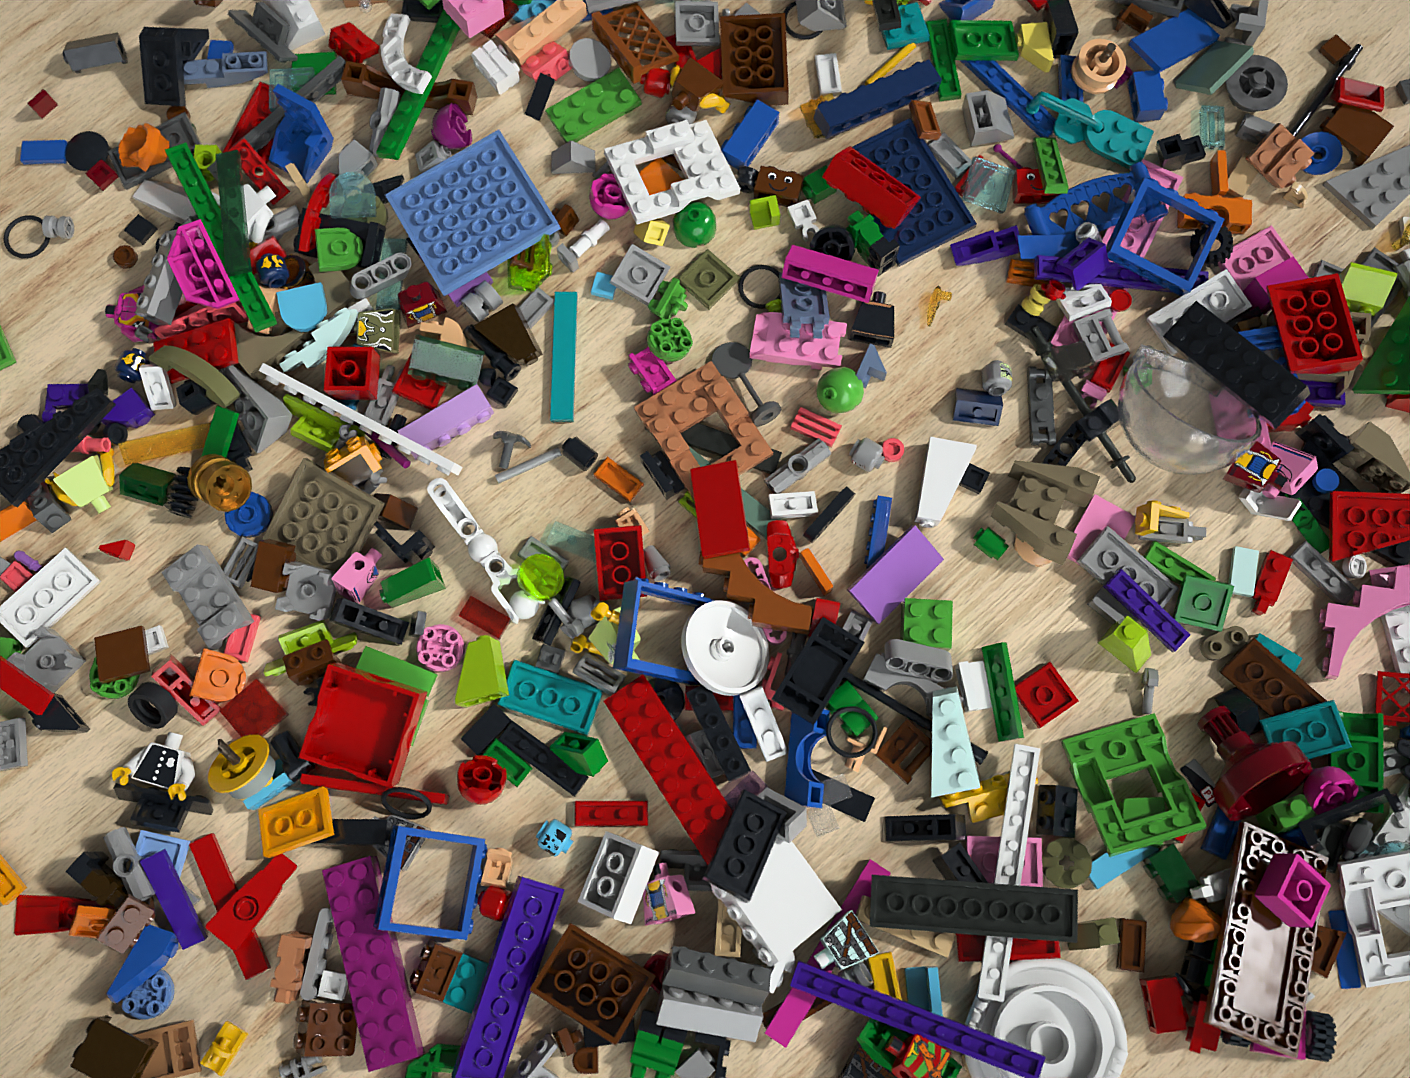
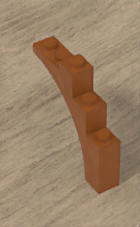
M702 551L700 552L699 565H702L703 573L730 576L725 578L723 592H727V599L754 603V605L749 606L748 619H752L753 627L809 635L812 606L793 602L766 587L749 570L740 553L703 559Z

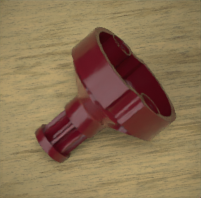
M1219 706L1207 712L1198 721L1197 726L1203 733L1209 735L1218 747V754L1225 762L1212 792L1214 800L1229 820L1239 821L1255 816L1268 807L1282 801L1307 779L1312 772V767L1310 766L1311 762L1295 742L1254 743L1245 731H1241L1231 719V712L1226 706Z

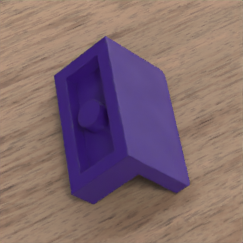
M1088 237L1056 263L1058 271L1071 276L1074 290L1079 291L1109 266L1106 244Z

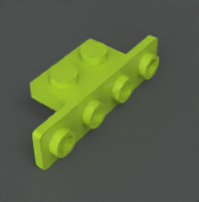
M286 394L283 397L284 405L292 415L300 418L290 429L291 435L327 453L334 449L340 437V427L349 423L337 416L322 411L319 407H314L302 401L298 397ZM351 425L349 428V432L356 430L358 437L365 436V432L360 430L358 426Z
M321 620L281 634L278 640L285 655L325 639L330 642L332 652L334 653L340 650L345 652L352 649L357 644L358 636L356 632L333 640L325 620ZM283 658L265 664L263 671L265 677L270 675L278 676L286 671Z

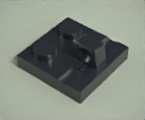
M1317 415L1296 432L1304 442L1309 440L1332 464L1355 448L1345 435L1340 434L1333 427L1335 424L1326 415Z

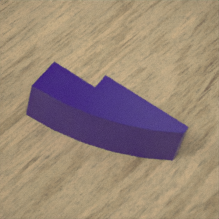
M1017 225L998 232H994L993 229L950 244L956 266L983 263L1020 253L1017 237L1020 234Z

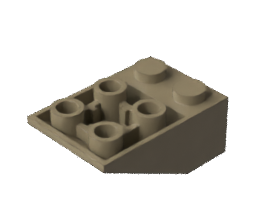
M1368 422L1349 435L1348 439L1355 448L1339 459L1341 464L1352 468L1363 480L1371 482L1378 487L1381 493H1403L1410 489V471L1390 435L1372 422Z

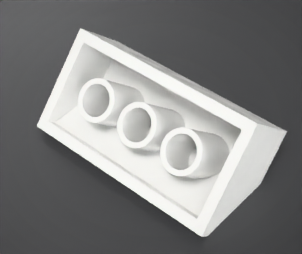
M261 0V2H264L290 25L285 46L291 51L326 35L309 0Z

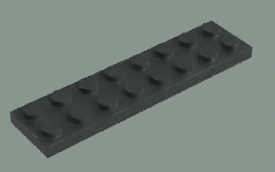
M872 875L870 927L1077 943L1078 890Z

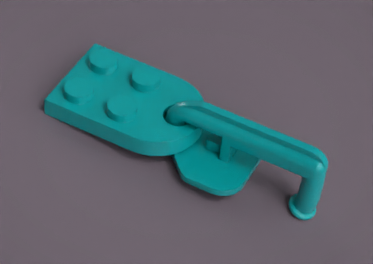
M1043 91L1039 92L1026 106L1029 114H1036L1041 104L1058 112L1053 130L1059 139L1069 144H1076L1085 140L1086 145L1091 151L1129 170L1130 166L1142 161L1154 133L1153 130L1114 111L1102 110L1093 115L1090 107L1077 99L1070 98L1063 101Z

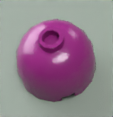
M457 104L444 106L435 113L431 129L435 141L451 150L461 149L472 143L471 129L467 131L465 125L468 122L467 117Z

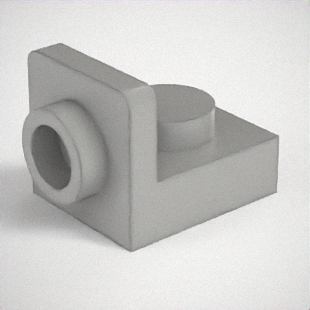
M434 140L415 154L419 171L424 173L450 158V150Z

